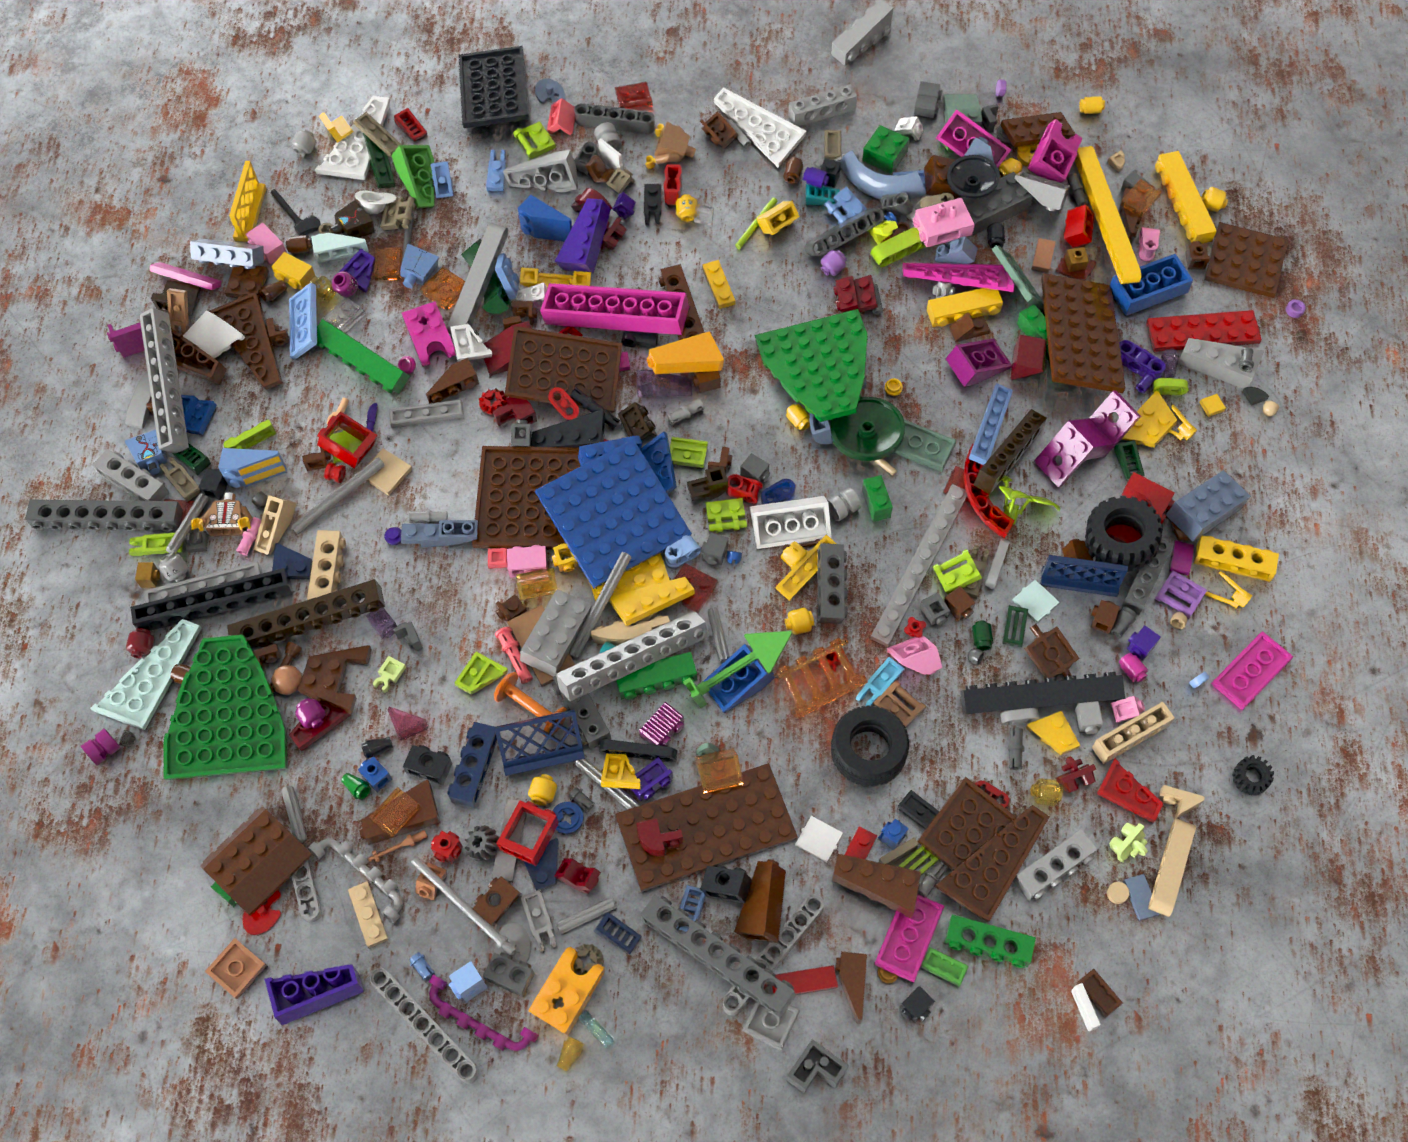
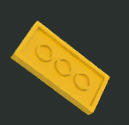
M661 553L624 572L612 595L670 581ZM605 583L595 589L590 584L595 602Z

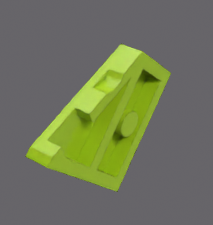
M476 651L454 684L472 695L503 677L509 671L508 668Z

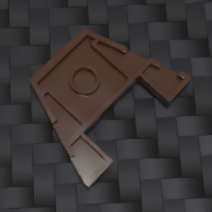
M370 645L309 656L298 687L299 692L320 702L330 703L331 706L342 708L345 712L352 714L357 700L356 695L338 693L347 663L368 664L372 651Z

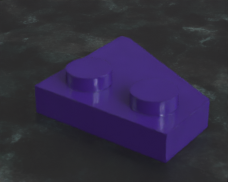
M360 249L339 272L345 271L351 274L357 280L358 288L366 293L375 265V257Z

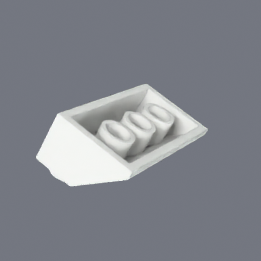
M825 496L750 506L757 549L791 544L794 541L802 543L815 541L816 539L821 540L826 534L832 538L829 506Z

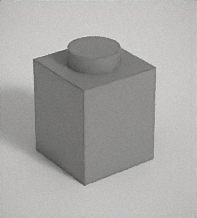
M1099 702L1078 703L1075 715L1079 733H1097L1103 725Z

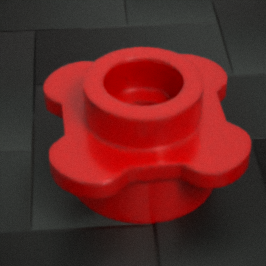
M910 617L904 632L911 637L920 638L923 635V629L926 628V622Z

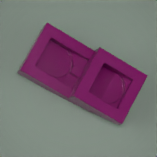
M1174 541L1169 571H1175L1186 576L1189 575L1194 552L1193 544Z

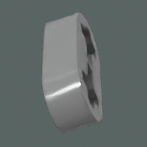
M1037 708L1011 710L1000 714L1002 725L1029 723L1040 719Z

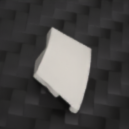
M207 310L183 335V337L213 358L230 349L231 343L238 339L242 341L245 338L238 330Z

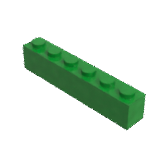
M324 319L318 324L316 345L323 349L327 347L330 349L328 353L336 358L341 356L343 363L350 367L353 364L356 366L355 370L362 375L368 374L370 376L369 380L377 385L380 382L383 384L382 388L387 392L392 393L394 391L400 394L410 375Z

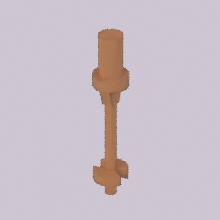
M425 830L412 836L409 834L405 840L380 853H377L376 850L372 851L373 856L369 857L368 860L370 862L375 859L376 863L381 861L379 857L403 846H415L416 842L428 836Z

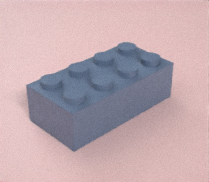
M1223 470L1175 501L1166 516L1194 542L1201 535L1206 534L1240 511L1251 495Z

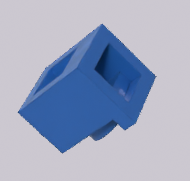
M895 818L892 823L887 822L878 839L894 850L907 836L909 828Z

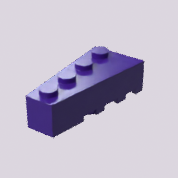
M587 198L555 259L556 264L562 270L594 273L611 208L604 200Z

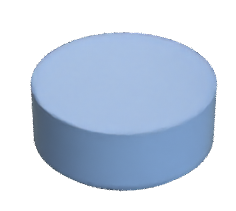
M1204 671L1191 680L1189 684L1195 689L1207 681L1210 676Z

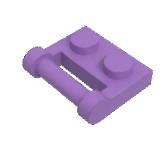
M1172 571L1155 597V600L1162 601L1174 609L1183 612L1190 619L1207 590L1179 573ZM1166 591L1191 604V606L1188 608L1165 594Z

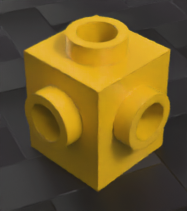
M566 543L553 547L554 555L551 556L554 567L558 566L560 572H571L578 567V562Z

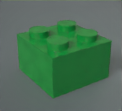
M879 125L863 148L862 161L889 174H893L908 152L910 138Z

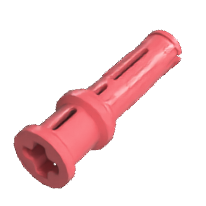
M503 627L495 633V637L500 640L502 651L508 654L521 683H528L533 677L526 664L520 661L519 643L514 640L511 634V627Z

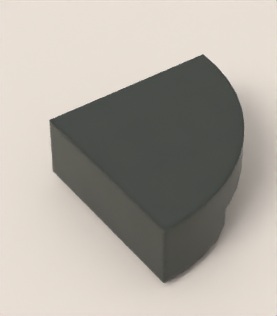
M1245 387L1242 391L1251 406L1269 398L1265 391L1256 387Z

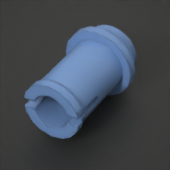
M418 952L409 959L411 962L410 966H414L422 980L426 981L435 972L425 961L424 954L421 955Z

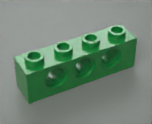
M952 914L949 919L944 944L949 945L948 947L953 950H969V953L975 956H982L983 954L990 956V959L993 961L1003 962L1005 960L1012 962V965L1015 967L1024 968V966L1028 967L1031 963L1036 937ZM968 932L972 934L974 940H965L963 933ZM984 939H992L994 946L988 947L984 943ZM1005 945H1013L1015 947V952H1008L1005 948Z

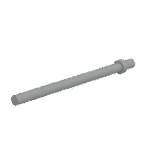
M418 857L411 861L420 872L497 943L496 946L499 949L503 948L510 956L516 951V948L508 942L506 936L503 937L425 863Z

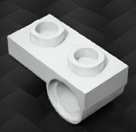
M541 283L518 290L517 296L513 301H533L534 307L541 309L547 285Z

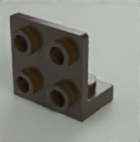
M168 280L162 293H152L151 300L156 309L168 312L167 290L170 288L186 290L188 315L191 316L201 287L190 283Z

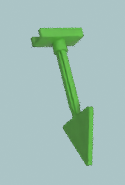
M779 631L745 634L744 637L753 649L750 654L705 682L702 681L696 685L691 678H688L683 683L698 706L702 708L707 705L703 695L709 692V689L753 661L759 659L767 673L770 674L788 643L792 632Z

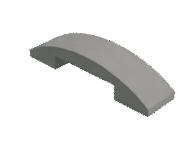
M148 371L140 379L131 398L125 422L128 426L143 429L150 416V412L146 407L147 402L150 403L152 400Z

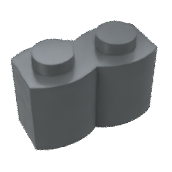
M920 82L914 115L934 118V114L938 113L940 103H937V101L941 100L943 90H940V84Z

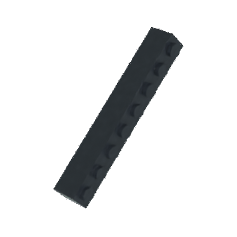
M1116 672L1103 673L1104 677H1096L1095 673L1085 674L1084 679H1077L1076 675L1064 676L1063 681H1057V678L1053 677L1044 678L1045 682L1037 683V679L1025 680V684L1017 685V681L1005 682V686L997 687V683L985 684V688L978 689L977 685L965 686L966 690L960 691L962 712L964 715L1125 699L1123 675H1116Z

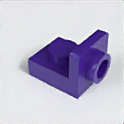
M622 192L619 194L612 210L618 216L627 219L634 214L633 207L636 201Z

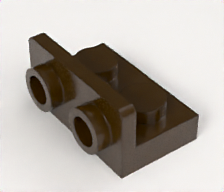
M634 402L618 413L629 437L639 436L643 440L649 435L652 437L657 436L655 432L656 426L652 420H649L647 416L649 412L644 405L641 406Z

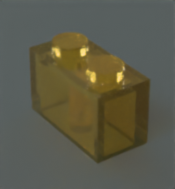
M554 568L516 574L520 600L553 595L556 589H558Z

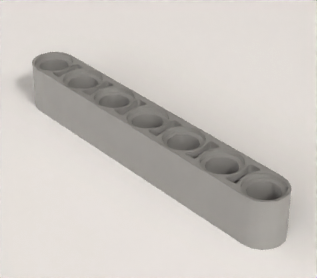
M489 223L448 323L447 331L449 334H451L452 326L465 324L472 326L495 269L497 257L501 254L508 236L507 227Z
M812 894L805 899L780 929L778 943L769 942L755 959L758 962V966L768 968L773 972L822 914L824 901L821 896ZM812 902L818 903L820 908L818 910H812L809 908L808 905ZM803 918L806 921V925L798 926L795 920ZM784 934H790L793 940L791 942H784L781 937ZM771 950H776L780 956L772 959L768 956V953ZM751 974L748 976L747 980L750 982H755L759 978V976L757 974ZM733 985L723 998V1009L728 1015H737L751 1000V997ZM730 999H735L739 1005L731 1009L726 1003Z
M384 968L373 970L370 975V982L461 1081L467 1084L475 1082L479 1075L476 1065ZM382 975H386L385 982L377 984V979ZM400 990V996L397 999H391L392 992ZM410 1005H414L413 1013L406 1015L405 1009ZM422 1021H429L427 1029L419 1030V1025ZM437 1036H443L442 1044L435 1046L433 1044L434 1039ZM453 1051H457V1059L452 1062L448 1061V1055ZM466 1067L473 1068V1072L469 1077H463L462 1075Z

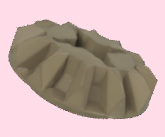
M583 944L575 948L577 959L574 964V972L577 975L587 974L595 964L603 966V954L593 944ZM590 953V960L593 963H588L583 969V961L579 958H586Z

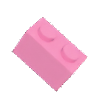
M264 223L246 233L249 240L247 244L263 246L264 260L270 265L276 262L283 252H286L284 244Z
M533 545L524 548L516 546L512 549H507L510 578L548 575L545 546Z

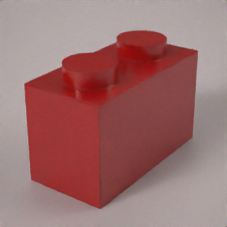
M1087 205L1067 211L1064 239L1072 248L1092 242L1095 214Z

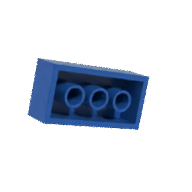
M1175 253L1140 266V282L1120 284L1117 275H1115L1109 287L1116 302L1125 316L1188 293L1193 279Z

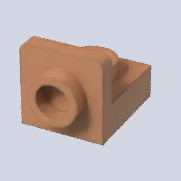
M428 863L427 866L439 878L444 880L447 870ZM421 872L416 879V894L423 898L434 900L438 887Z

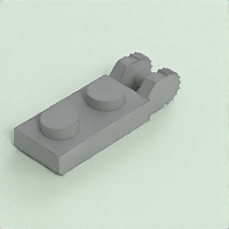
M541 890L521 896L532 935L536 939L539 951H545L543 941L540 938V935L545 933L549 935L550 945L553 948L557 947L552 932V923Z

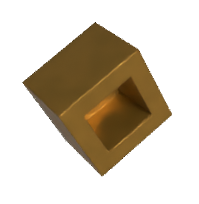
M1084 247L1068 249L1066 252L1065 261L1069 272L1087 269L1089 260Z
M138 562L135 580L141 588H156L157 581L160 580V570L153 562Z

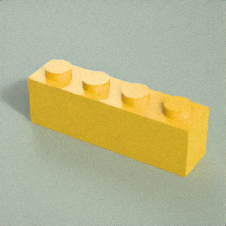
M981 288L928 300L926 311L932 327H943L956 322L968 312L971 318L996 315L1001 312L1003 301L998 290Z

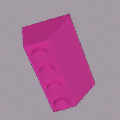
M957 109L936 137L937 140L960 157L965 155L974 138L979 139V137H982L989 141L988 145L991 146L994 163L998 168L1011 151L1009 147Z

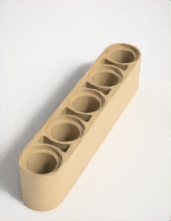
M1177 818L1174 819L1149 902V910L1168 917L1172 914L1196 830L1195 825Z

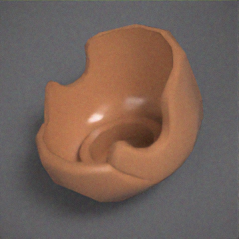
M281 666L272 675V687L280 694L291 695L299 691L298 687L302 679V673L294 666Z

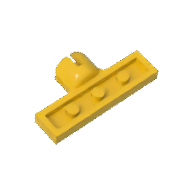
M827 534L810 551L805 550L795 541L789 544L790 546L783 551L781 559L790 566L791 571L775 589L789 601L817 573V549L820 544H837Z

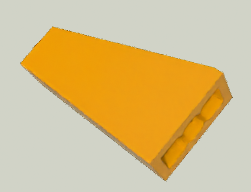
M710 331L649 349L647 363L655 374L708 372L722 370L724 358Z

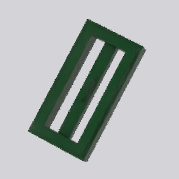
M1008 606L1002 644L1008 643L1012 646H1023L1028 609ZM1012 611H1015L1011 639H1008ZM1022 612L1023 617L1020 629L1019 640H1015L1019 613Z

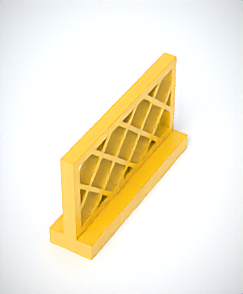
M246 160L229 214L235 228L233 239L234 241L241 242L249 241L246 233L256 227L267 189L265 183H259L251 161Z

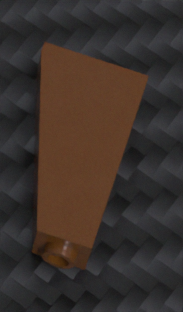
M425 780L361 819L362 827L359 828L362 840L365 839L370 845L440 824L430 782Z
M768 859L767 861L757 862L746 902L743 904L734 930L735 933L747 940L778 943L786 870L781 868L777 861Z

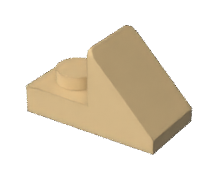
M1163 785L1158 793V799L1163 800L1164 803L1178 805L1175 816L1177 819L1199 807L1205 796Z

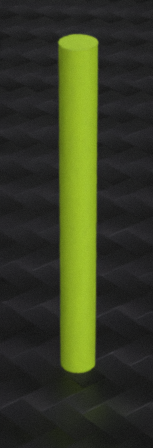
M772 197L757 217L772 209L778 202L777 199ZM757 219L753 221L735 244L737 249H741L759 226Z

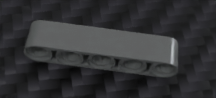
M585 103L577 104L574 107L575 121L579 126L596 128L602 123L610 122L613 123L617 131L651 134L655 130L654 114L649 111Z
M876 208L866 209L811 239L805 246L807 254L823 256L830 250L879 225L884 219L883 211ZM873 212L875 214L874 220L872 219ZM859 220L861 222L860 228L857 226ZM844 229L847 231L845 236L843 235ZM830 236L832 237L831 244L828 241ZM817 244L818 250L815 252L814 246Z

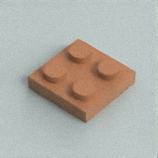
M234 938L204 972L234 998L238 999L267 965Z

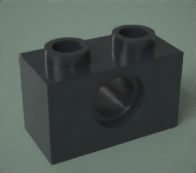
M412 745L403 768L407 774L444 785L453 763L445 752L438 751L436 753L430 751V748L424 745H419V747ZM426 761H433L430 766H424Z
M715 865V867L707 866L700 890L710 898L745 903L752 879L741 868H734L732 870L722 865Z

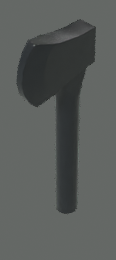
M276 189L271 190V195L294 221V229L299 236L319 230L321 222L317 217L309 215L302 220Z

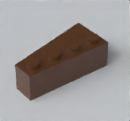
M171 328L177 369L220 385L227 368Z

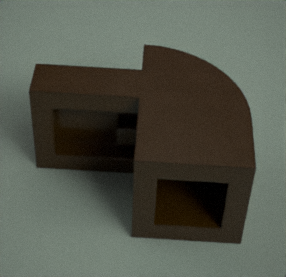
M723 465L706 469L704 478L687 482V488L692 501L707 497L712 500L727 491L728 479Z

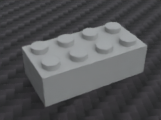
M556 589L522 647L520 661L553 677L556 676L591 612L592 605Z

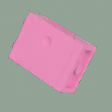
M962 198L917 209L915 218H913L914 227L918 228L920 240L924 241L926 248L964 236H971L975 225Z

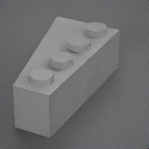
M876 0V5L873 8L869 7L861 19L857 18L853 22L850 30L846 29L832 43L831 55L846 65L850 61L855 60L858 55L864 53L870 46L876 44L881 38L887 36L891 32L893 7L884 0Z
M1188 338L1178 364L1244 389L1249 387L1264 350L1253 349L1252 361L1254 362V367L1250 371L1244 372L1239 368V362L1241 361V350L1246 347Z

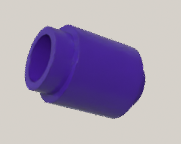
M807 167L803 180L807 184L822 189L823 186H827L829 176H827L826 171Z

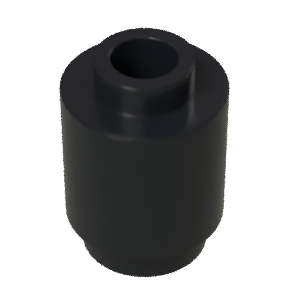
M994 222L987 227V240L991 249L996 245L1002 248L1005 243L1004 225L998 222Z

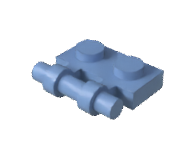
M847 186L833 197L836 204H832L830 200L824 204L828 208V212L838 219L839 224L867 209ZM839 209H842L846 215L843 216Z

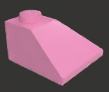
M923 635L920 638L914 637L887 648V652L900 664L923 675L933 674L936 670L942 668L937 647Z

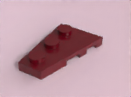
M318 701L326 712L323 724L315 729L313 727L305 728L299 721L289 736L302 752L351 716V714L345 712L342 708H335L325 701Z

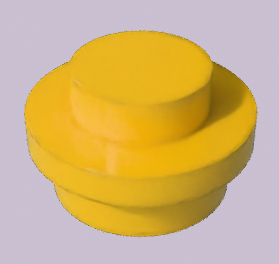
M891 378L885 383L884 389L888 395L897 396L902 392L903 385L900 380Z

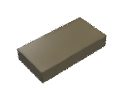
M825 130L824 159H838L841 157V130Z

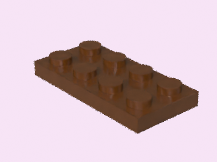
M1062 112L1004 119L1000 124L1013 147L1039 144L1048 124L1055 119L1062 123L1061 133L1064 138L1069 139L1075 136V132Z

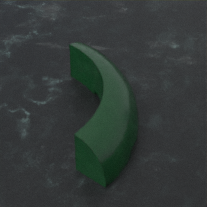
M481 238L461 254L470 267L481 244ZM494 269L484 294L482 308L492 314H501L509 309L512 301L509 300Z

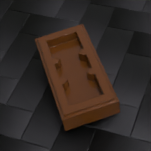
M1094 968L1077 981L1078 985L1083 983L1088 997L1105 1017L1123 1004Z

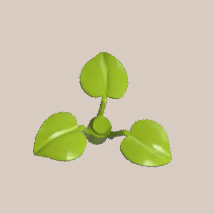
M1005 476L1002 479L1005 486H999V489L1005 494L1003 509L1007 516L1015 520L1013 524H1016L1018 515H1022L1023 510L1030 502L1052 505L1060 511V506L1047 498L1027 495L1021 491L1009 488V481L1012 482L1010 477ZM1016 498H1027L1026 502L1019 509L1020 505L1015 504Z

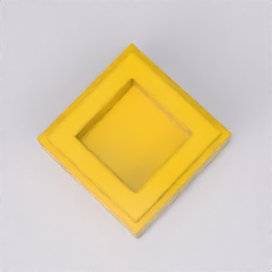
M1218 394L1203 398L1199 402L1208 417L1224 412L1226 409Z

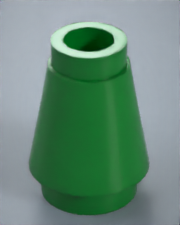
M346 773L342 777L341 782L355 799L363 800L370 794L371 787L367 781L350 773Z

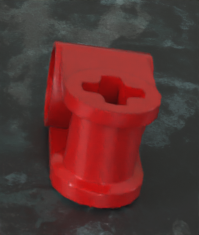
M732 474L727 478L728 489L726 493L730 497L743 498V501L751 504L757 503L758 493L763 488V484L760 481L738 474Z

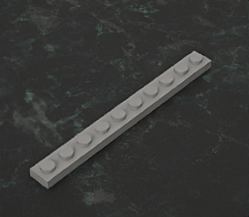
M953 484L951 485L871 635V640L886 647L889 646L967 499L965 489Z

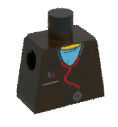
M356 200L335 213L336 225L330 227V231L333 234H343L356 238L375 232L373 220Z

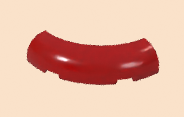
M972 444L964 467V485L967 497L979 518L992 531L1005 539L1015 520L1007 516L997 506H994L989 499L988 493L974 486L977 475L983 465L968 459L973 447Z

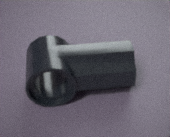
M623 331L621 343L631 348L636 345L656 347L658 333Z

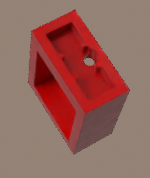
M340 411L336 417L333 415L330 418L326 428L323 427L319 431L317 445L355 469L373 448L378 435ZM338 427L362 441L354 453L329 438Z
M519 800L496 843L499 850L537 866L559 824L556 813L549 809L542 810L533 802L527 801L525 803ZM524 812L547 821L533 850L509 840Z

